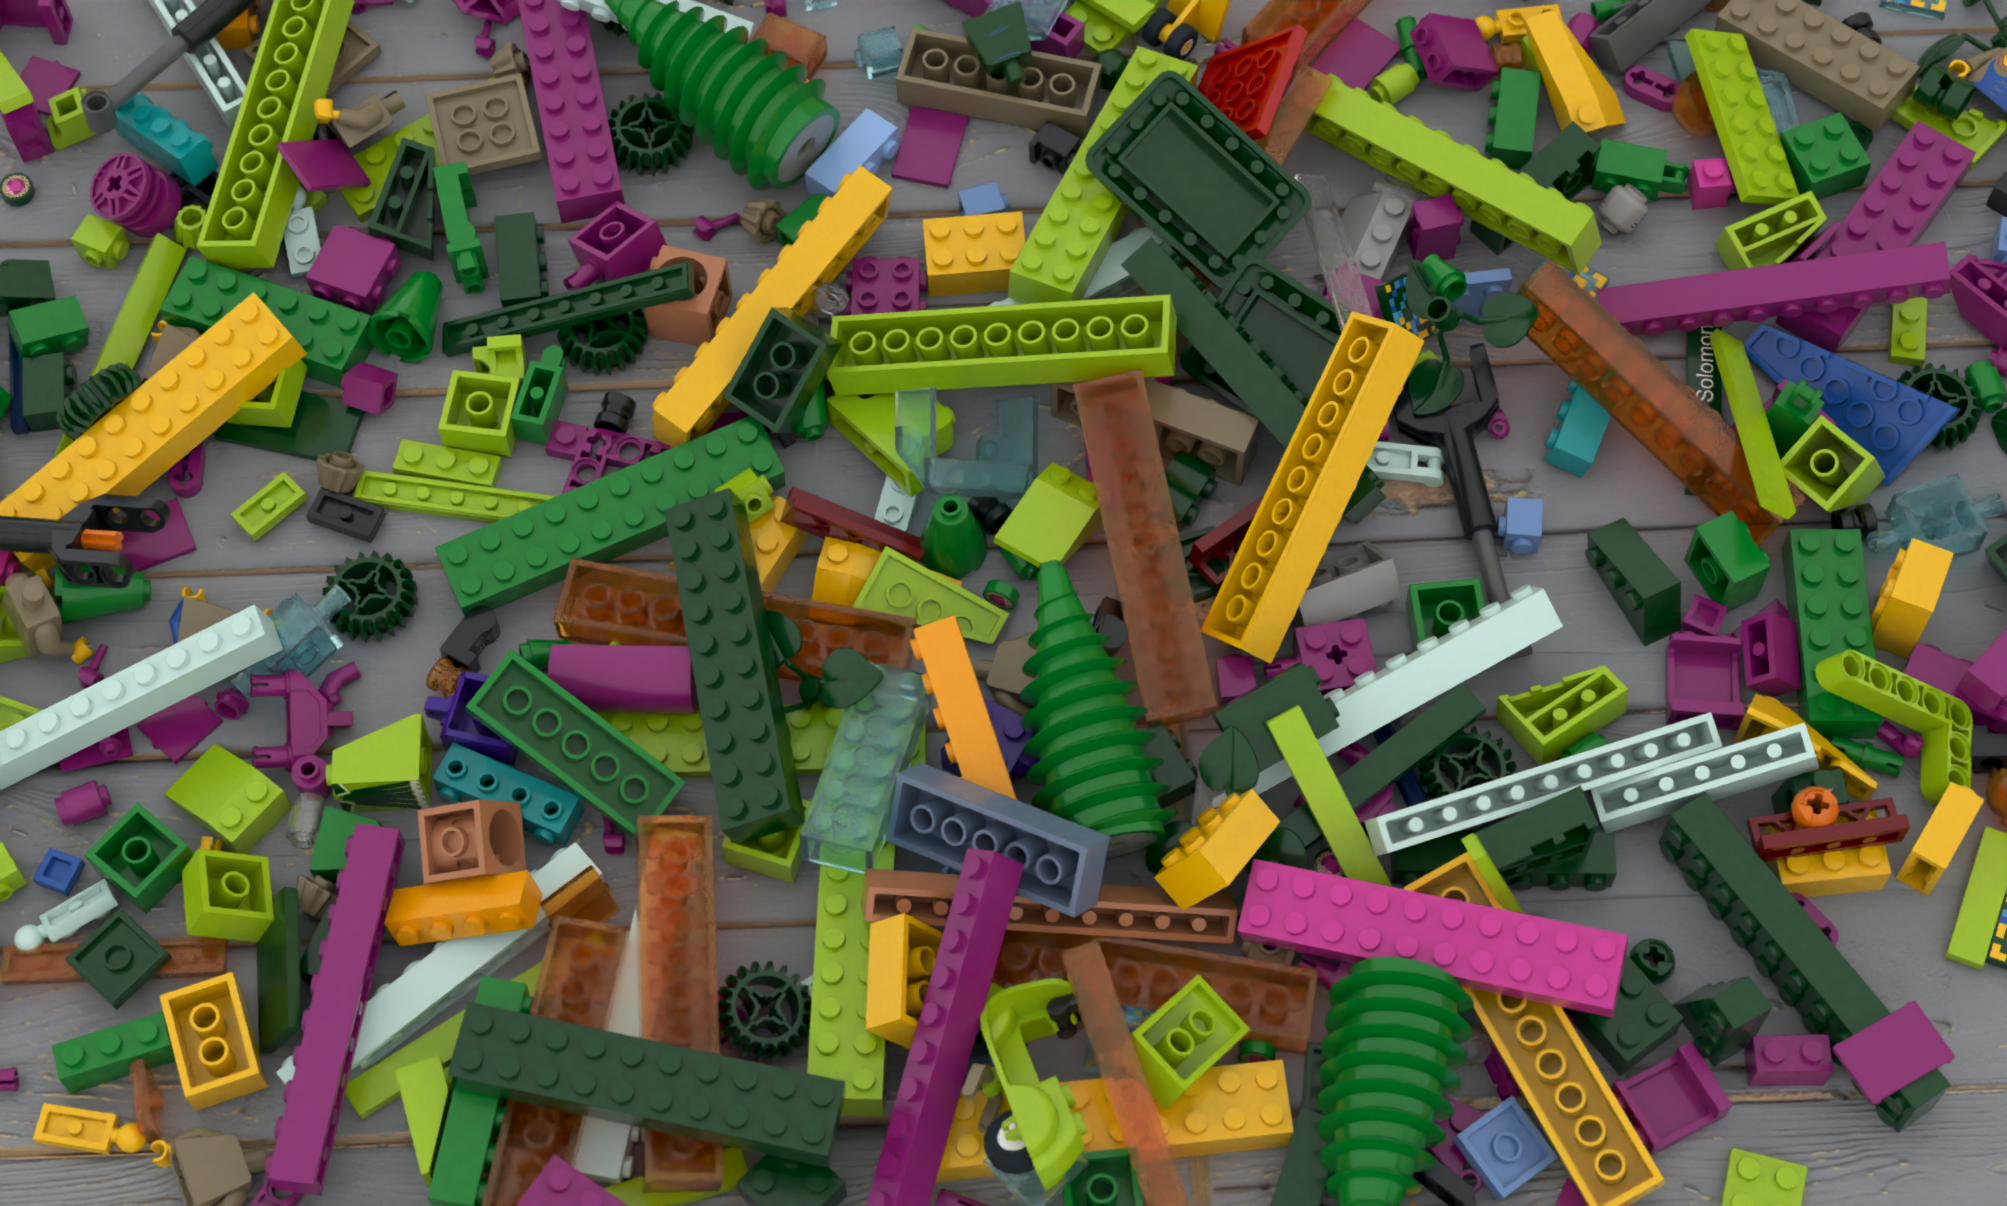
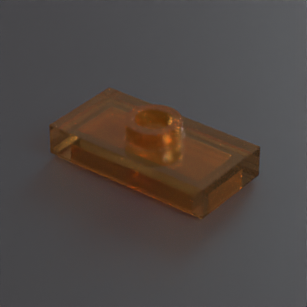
M144 1059L131 1061L129 1066L138 1132L150 1144L155 1140H162L158 1110L163 1109V1098L160 1088L155 1087L153 1070Z

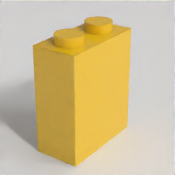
M1951 781L1895 879L1929 896L1947 868L1984 799L1977 796L1971 788L1957 785Z

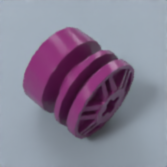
M120 153L107 159L95 173L90 187V202L94 210L102 217L111 220L113 223L122 226L139 237L151 238L157 233H163L178 216L182 203L181 188L176 179L131 153Z

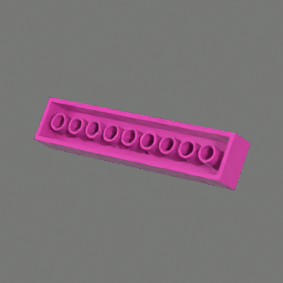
M1253 859L1237 932L1244 941L1354 964L1361 960L1375 957H1400L1417 960L1448 972L1464 987L1611 1018L1614 1016L1628 947V936L1626 934Z

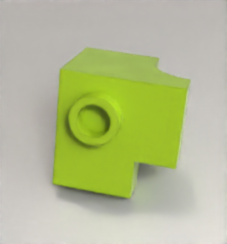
M77 86L48 99L52 115L45 119L52 144L58 151L98 134L89 129L81 106L83 95L89 92L86 87L80 89Z
M521 334L487 337V346L472 347L473 362L477 373L519 377L521 384L523 383L528 369V358Z

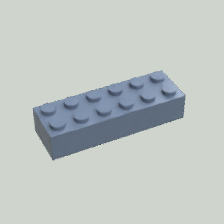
M924 763L898 773L886 838L888 842L959 871L962 869L967 848L995 851L1024 865L1016 894L1072 917H1076L1097 905L1110 837Z

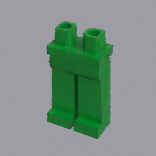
M462 161L433 167L446 236L449 241L446 247L456 283H463L465 294L482 292L485 290L483 278L490 276L480 239L477 237L474 225L470 222L468 208L476 207L477 201L467 163Z

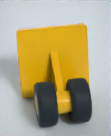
M1169 0L1167 9L1159 8L1144 24L1141 34L1142 39L1152 47L1165 43L1163 53L1183 61L1194 49L1198 40V32L1213 43L1219 40L1231 0Z

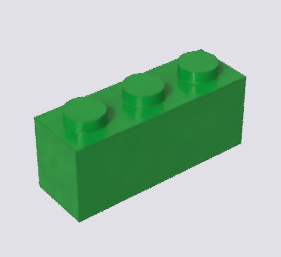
M1502 67L1500 79H1493L1490 99H1496V106H1490L1487 123L1488 126H1493V133H1487L1484 152L1490 153V160L1496 158L1506 164L1508 169L1520 170L1531 160L1541 72Z
M163 1011L51 1045L59 1081L70 1094L176 1061Z

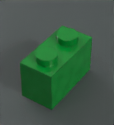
M75 295L9 311L8 330L21 361L22 357L65 351L75 352L82 347L88 346L89 326Z

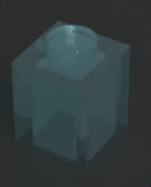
M895 26L857 35L858 49H854V57L857 67L864 68L867 79L898 72L904 50Z

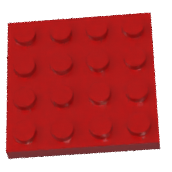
M1300 24L1210 57L1197 90L1252 140L1265 137L1271 130V122L1282 102L1285 87L1293 75L1292 70L1297 57L1303 50L1302 45L1307 31Z

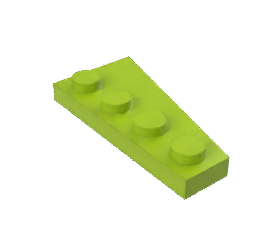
M1917 85L1914 92L1891 117V119L1909 131L1919 120L1976 152L1969 168L1970 171L2007 133V122L1999 120L1996 123L1983 118L1984 113L1971 108L1970 112L1964 110L1959 118L1952 123L1938 115L1936 107L1928 109L1912 100L1918 88Z
M887 546L884 547L852 606V609L920 627L955 615L963 638L993 645L1009 616V613Z

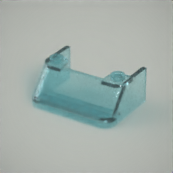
M936 387L895 391V448L897 454L924 488L933 495L1020 500L1038 476V396L997 400V433L982 435L976 445V460L936 457Z

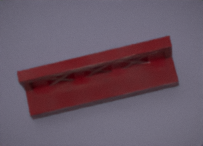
M794 486L788 493L780 522L822 539L830 537L849 541L881 552L887 546L917 563L922 559L924 549L918 547L920 537Z
M1264 495L1193 543L1188 561L1214 589L1222 585L1237 554L1234 553V544L1243 541ZM1212 559L1228 561L1227 570L1217 576L1206 563Z
M1892 797L1838 805V816L1843 815L1852 821L1847 823L1792 830L1797 824L1793 819L1792 812L1748 818L1746 822L1753 849L1764 862L1902 842L1910 829L1906 814L1897 815ZM1817 808L1813 809V813L1820 814ZM1885 809L1887 817L1865 820L1869 811ZM1862 812H1863V814L1861 815V817H1860L1859 815L1855 814V813H1862ZM1772 826L1780 832L1760 835L1759 828Z

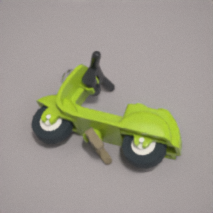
M1048 975L1038 981L1023 983L1007 989L991 982L984 1010L980 1015V1024L970 1058H977L990 1053L995 1067L974 1063L962 1088L963 1096L966 1099H971L975 1097L981 1084L984 1094L988 1098L978 1122V1128L981 1133H985L983 1138L985 1153L993 1166L1006 1174L1016 1175L1031 1172L1035 1169L1045 1191L1054 1187L1078 1159L1085 1146L1081 1135L1088 1133L1080 1112L1072 1113L1070 1110L1071 1107L1077 1104L1068 1083L1060 1086L1056 1075L1040 1082L1025 1043L1056 1034L1061 1039H1070L1076 1035L1078 1030L1088 1028L1099 1052L1107 1054L1111 1051L1112 1043L1095 1009L1087 982L1082 976H1075L1070 984L1060 975ZM1004 1089L1011 1110H1007L998 1116L1003 1102L1001 1091Z

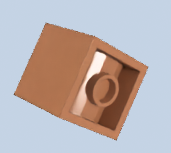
M662 245L658 257L654 256L652 258L650 270L689 261L694 266V293L699 295L685 301H671L644 308L643 318L647 322L649 336L700 347L705 341L710 343L717 335L715 330L725 318L733 295L727 259Z
M474 800L417 810L424 884L527 870L520 802Z

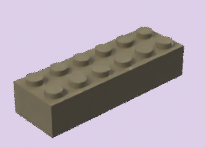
M1730 0L1717 15L1715 31L1743 34L1753 63L1877 133L1915 90L1920 66L1802 0Z
M912 27L896 76L897 102L1040 130L1048 120L1076 137L1085 139L1101 89L1102 64L1032 50V60L1022 64L1027 79L1018 85L1009 86L1003 72L994 76H989L964 37Z
M1153 377L1051 383L1052 417L1084 428L1085 421L1088 420L1146 442L1147 452L1171 461L1182 450L1215 468V477L1238 486L1242 485L1256 454L1260 422L1258 418H1255L1249 412L1243 410L1236 411L1222 406L1214 399H1203L1192 395L1181 387H1170L1159 383Z

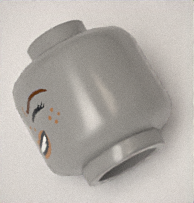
M1629 183L1625 186H1614L1598 206L1599 213L1603 217L1600 223L1613 234H1616L1619 230L1624 233L1633 232L1648 213L1646 204L1648 198Z

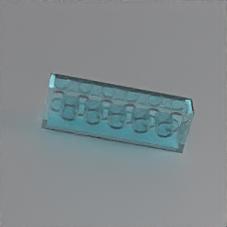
M871 661L869 662L884 674V678L864 699L844 709L799 835L801 860L864 874L865 868L875 869L888 832L897 775L899 772L910 767L932 702V694H927L921 674L924 673Z

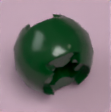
M1105 49L1099 51L1091 60V62L1102 64L1101 88L1113 90L1129 62L1118 50Z
M1655 938L1642 940L1635 944L1629 953L1631 960L1654 985L1663 983L1674 973L1676 960L1673 950L1664 941ZM1647 956L1653 957L1657 967L1650 966V961L1646 960Z

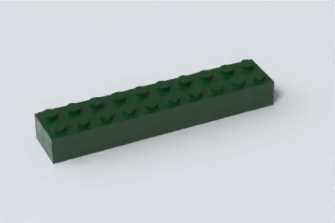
M1150 237L1121 266L1148 296L1171 294L1177 316V328L1287 449L1309 400L1298 388L1293 393L1290 391L1295 386L1293 382L1276 364L1271 367L1268 366L1273 360L1253 338L1248 343L1246 342L1250 335L1231 314L1226 318L1224 317L1228 313L1227 309L1209 290L1202 293L1207 287L1187 265L1180 269L1185 263L1165 241L1158 245ZM1367 464L1343 512L1355 525L1387 498L1380 490L1385 484Z
M730 488L664 511L721 830L735 843L740 845L805 824L806 820L746 506Z
M1704 792L1670 815L1659 841L1663 856L1670 863H1675L1683 872L1687 885L1693 891H1698L1707 901L1710 913L1716 919L1722 920L1730 929L1734 942L1740 948H1745L1754 958L1757 970L1764 977H1769L1778 987L1781 999L1788 1006L1794 1007L1797 1010L1808 1032L1812 1035L1829 1034L1832 1061L1838 1066H1843L1832 1050L1836 1043L1848 1039L1890 1015V1011L1713 800ZM1936 1069L1883 1099L1879 1104H1875L1877 1114L1886 1125L1892 1126L1899 1133L1932 1110L1951 1084ZM1851 1078V1081L1856 1090L1864 1096V1094L1861 1092L1857 1084Z
M467 1002L447 1073L452 1087L828 1168L846 1096L845 1081L473 1002Z

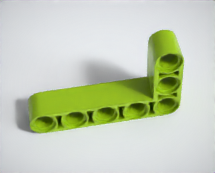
M1851 649L1824 659L1816 665V678L1825 690L1922 734L1924 747L1921 749L1920 787L1923 797L1927 802L1937 805L1951 781L1957 785L1971 787L1973 719L1971 710L1964 701Z

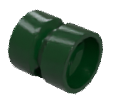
M1935 63L1922 79L1912 100L1928 109L1936 107L1938 115L1954 123L1969 103L1975 92L1976 85L1961 77L1953 79L1951 71Z

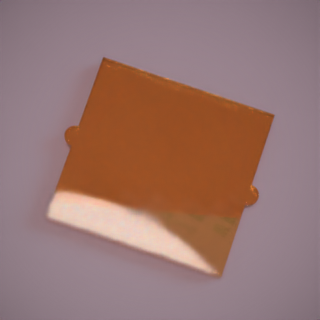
M592 865L540 903L541 908L550 921L549 927L558 933L565 946L591 931L619 910L609 893L610 886L605 882L603 883Z

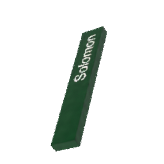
M1714 325L1701 326L1696 330L1686 332L1684 495L1719 497L1721 493L1722 379L1709 336L1716 328L1722 331V327Z

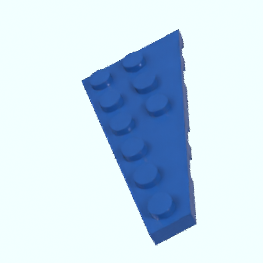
M1761 323L1743 343L1747 356L1777 384H1780L1784 379L1798 384L1803 378L1807 380L1806 385L1816 391L1821 389L1823 391L1819 398L1825 402L1821 410L1836 422L1837 428L1876 458L1886 476L1881 481L1885 486H1890L1961 410L1767 323Z

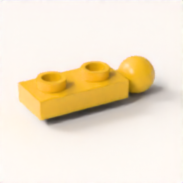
M1552 4L1496 10L1494 20L1486 15L1478 16L1474 20L1485 41L1490 40L1498 33L1502 44L1522 41V38L1527 34L1523 22L1526 18L1555 10L1561 19L1562 15L1559 5Z
M43 1103L33 1140L38 1144L110 1155L113 1143H116L122 1151L127 1153H135L141 1150L146 1143L147 1134L141 1125L133 1122L126 1123L118 1128L120 1118L116 1114Z

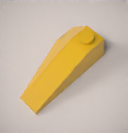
M1552 10L1524 19L1523 22L1560 131H1563L1572 121L1589 135L1626 124L1616 92L1558 13Z
M825 537L816 567L810 617L843 624L856 623L855 620L876 618L877 621L888 620L886 617L852 609L855 600L882 552L858 543ZM935 572L938 575L962 587V581Z
M1755 694L1733 743L1737 744L1805 723L1819 769L1810 772H1817L1822 769L1842 770L1848 795L1860 801L1870 800L1878 785L1876 781L1790 708L1782 705L1780 701L1773 697Z

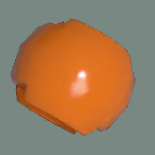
M1809 786L1801 790L1794 796L1791 804L1793 819L1802 829L1833 825L1836 823L1839 815L1836 797L1830 790L1821 786ZM1810 805H1816L1820 814L1813 813V808Z

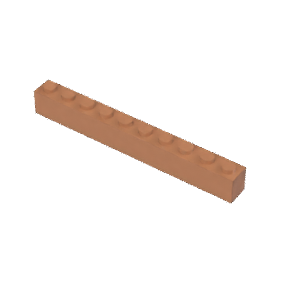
M865 868L861 898L864 921L877 922L906 913L927 925L945 926L960 874ZM1101 884L1097 905L1076 917L1069 916L1016 894L1006 930L1233 944L1238 909L1230 892L1218 891L1182 911L1161 887Z

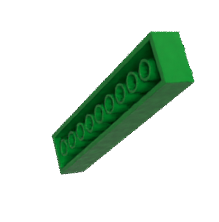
M748 416L435 547L440 565L465 617L472 608L477 606H487L492 610L669 536L664 510L715 493V489L748 468L757 477L764 475L773 491L785 487V471L762 423L752 416Z

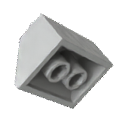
M1386 191L1351 198L1314 275V279L1326 283L1329 276L1335 278L1340 266L1385 282L1407 236L1412 203L1414 201Z
M1369 541L1322 557L1293 619L1294 623L1298 627L1333 623L1339 620H1353L1359 617L1361 612L1368 609H1380L1391 605L1392 600L1403 597L1393 558Z

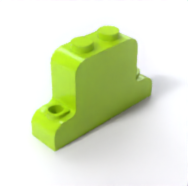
M931 391L880 393L868 399H863L858 395L836 396L835 394L826 399L830 424L911 497L927 486L926 471L930 470L929 461L949 450L955 443L953 424L956 423V417L948 406H943L934 398Z

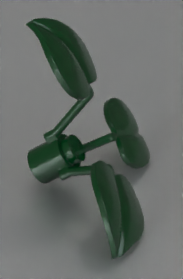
M1962 0V3L1965 7H1970L1981 0ZM1983 0L2000 31L1991 38L1990 42L1993 44L1991 48L1967 33H1962L1959 36L1956 32L1949 34L1932 44L1921 55L1917 63L1920 66L1919 79H1922L1923 75L1933 64H1938L1961 48L1965 41H1968L1984 52L1997 47H2007V16L2000 20L1991 1Z
M1411 260L1406 277L1407 303L1410 310L1417 317L1428 319L1435 326L1433 332L1437 336L1443 356V363L1437 359H1427L1413 369L1408 383L1413 413L1416 415H1431L1443 411L1458 399L1463 390L1464 374L1459 368L1449 366L1450 356L1443 336L1444 332L1454 330L1458 326L1460 319H1464L1477 325H1484L1483 336L1489 344L1499 348L1511 347L1519 343L1530 331L1539 316L1538 307L1524 296L1514 293H1500L1491 296L1484 302L1482 306L1484 318L1474 317L1465 313L1462 309L1458 310L1452 304L1454 301L1450 302L1443 296H1437L1426 272L1422 269V262Z
M772 610L766 611L776 668L778 669L784 663L787 668L803 678L799 685V694L803 702L784 707L785 714L802 709L810 710L812 705L835 709L851 707L869 695L884 678V674L873 666L861 653L850 648L837 649L825 659L822 665L823 678L812 676L793 664L789 659L797 655L803 646L802 634L797 624L783 613ZM788 726V731H789V736H790V742H791V734H790V729H789V726Z
M1231 726L1203 750L1199 759V773L1206 786L1214 791L1226 789V796L1228 797L1233 791L1244 793L1254 788L1259 777V765L1248 739L1239 729ZM1178 820L1164 825L1166 838L1157 845L1147 848L1146 866L1150 872L1157 874L1164 866L1161 863L1162 858L1174 848L1181 846V843L1178 841L1179 838L1190 828L1194 827L1188 821ZM1276 827L1246 864L1249 873L1251 872L1253 859L1311 870L1302 840L1295 832L1285 827Z

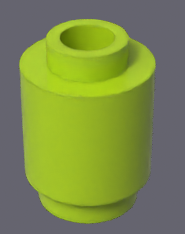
M1396 64L1371 80L1370 96L1379 103L1386 101L1394 105L1414 92L1415 86L1419 84V77L1410 64Z

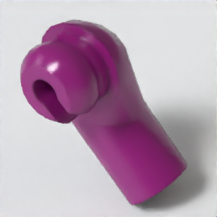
M1500 408L1486 427L1489 434L1495 439H1503L1510 433V424Z
M354 661L328 673L318 689L320 694L327 700V703H333V707L342 701L338 692L341 686L361 677Z
M1886 720L1881 724L1876 733L1877 737L1908 759L1919 756L1921 749L1924 747V741L1921 736L1915 733H1910L1906 736Z

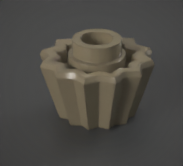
M507 43L491 57V67L496 78L521 73L524 85L529 84L530 76L528 71L531 70L529 58L524 51L521 52L515 43Z
M774 199L753 200L748 202L747 206L743 208L740 224L743 225V229L756 242L766 245L768 241H774L777 235L776 224L783 219L784 210L781 209V202H775Z
M342 451L318 455L319 485L337 493L351 492L362 476L365 466L360 464L359 460L353 459L351 454Z
M316 874L314 880L299 875L296 884L298 908L314 917L322 919L328 905L336 904L338 893L333 890L336 884Z

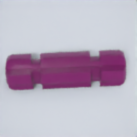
M1485 1030L1476 1034L1474 1043L1478 1051L1483 1052L1481 1058L1493 1084L1498 1085L1496 1090L1500 1099L1505 1101L1512 1095L1514 1098L1520 1096L1519 1088L1511 1078L1512 1076Z

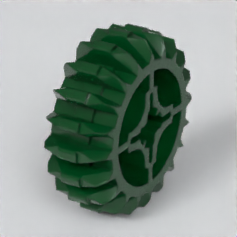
M646 91L642 96L643 98L637 99L632 94L631 102L627 103L621 100L619 109H612L611 119H608L616 162L618 165L624 164L628 172L637 168V173L640 176L645 170H650L654 177L658 169H662L667 174L669 170L668 165L671 164L678 167L680 158L687 159L688 149L692 148L693 145L692 135L694 130L681 122L679 110H672L667 107L659 92L654 98L649 97ZM648 128H651V140H648Z
M639 309L559 329L557 339L565 358L568 357L569 363L573 367L579 365L583 373L592 368L596 376L601 370H606L611 376L612 369L616 367L624 372V363L628 362L635 365V355H643V345L647 344L648 341L647 322L643 318L644 311ZM619 320H622L629 326L627 332L622 331L621 327L618 326ZM579 332L588 339L586 345L577 339Z
M1931 362L1924 369L1917 364L1912 368L1911 372L1905 370L1900 378L1896 380L1961 409L1956 415L1959 416V419L1948 423L1924 451L1930 445H1933L1937 452H1939L1944 446L1952 450L1958 443L1963 444L1978 427L1977 423L1982 416V410H1980L1982 398L1973 396L1978 387L1968 386L1969 377L1962 379L1958 377V368L1952 371V373L1946 371L1945 363L1939 369H1935Z
M117 363L109 365L106 369H101L94 376H90L87 381L81 383L76 390L72 391L71 395L64 399L63 405L59 407L56 419L61 430L67 437L75 441L143 384L138 373L127 364Z
M373 550L368 558L365 557L364 553L359 552L358 560L352 561V559L346 556L345 567L335 565L334 572L336 576H327L326 583L328 587L322 588V595L325 599L322 605L324 611L327 612L328 621L330 624L335 625L336 630L340 634L346 632L352 641L360 635L365 643L368 642L371 635H375L376 639L381 642L382 634L385 632L395 636V626L406 628L407 622L404 617H414L412 606L418 605V597L416 595L418 587L416 582L413 581L411 570L405 568L404 563L400 559L394 561L388 552L380 558L378 552ZM387 581L397 586L395 596L389 595L386 588ZM346 597L351 598L354 603L355 609L353 613L344 608Z
M1476 726L1471 728L1470 733H1465L1464 730L1420 763L1419 770L1423 774L1420 775L1419 782L1420 785L1427 786L1424 790L1426 798H1439L1512 775L1516 772L1517 765L1516 762L1509 761L1512 756L1511 749L1501 750L1503 746L1502 738L1492 742L1490 740V730L1485 732L1483 736L1477 734ZM1457 753H1469L1467 755L1462 756L1457 755ZM1482 758L1491 765L1496 777L1491 775V770L1484 767ZM1474 765L1471 776H1467L1465 781L1462 782L1465 771H1469L1471 766ZM1440 770L1445 772V776L1453 781L1454 789L1444 781Z
M758 961L752 962L750 971L746 967L740 966L736 971L737 976L729 974L725 979L727 986H721L717 991V994L722 999L716 1000L713 1008L723 1013L718 1014L714 1018L715 1024L726 1025L719 1032L721 1038L731 1035L733 1039L728 1045L729 1049L733 1050L738 1044L744 1047L741 1051L742 1058H746L750 1051H754L756 1062H761L765 1052L771 1062L778 1059L779 1052L783 1056L788 1057L792 1053L791 1046L800 1048L804 1043L801 1036L807 1037L810 1034V1027L806 1023H810L811 1012L807 1011V1009L811 1008L812 999L802 997L808 992L809 987L808 985L797 987L796 983L800 978L797 973L791 978L785 976L788 970L787 965H782L778 972L774 971L772 961L766 963L764 970H762ZM765 985L776 990L772 993L764 994L756 988L752 990L750 986ZM737 997L743 1001L742 1006L748 1014V1020L744 1025H742L737 1015ZM784 998L787 999L791 1008V1026L786 1022L787 1017L781 1011V1001ZM774 1001L775 1003L769 1009L770 1012L765 1017L761 1016L754 1022V1019L759 1014L758 1011L763 1005L767 1007ZM762 1028L770 1031L772 1034L777 1033L779 1036L763 1038L752 1033Z

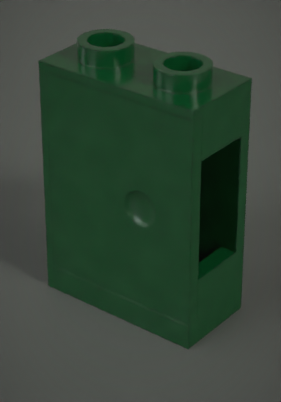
M1302 662L1294 664L1211 712L1221 733L1227 728L1235 726L1248 739L1257 757L1259 773L1283 760L1265 724L1269 719L1295 705H1299L1317 740L1340 727L1336 720L1340 716L1337 707L1330 697L1324 699L1318 688L1322 684L1320 677L1312 665L1306 667L1305 663Z

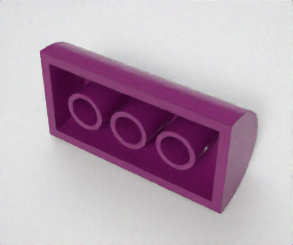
M552 644L548 677L594 712L697 714L699 711V701L689 646Z

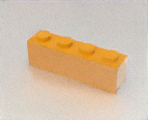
M528 870L399 888L393 891L384 924L399 946L531 929L535 926L543 894Z

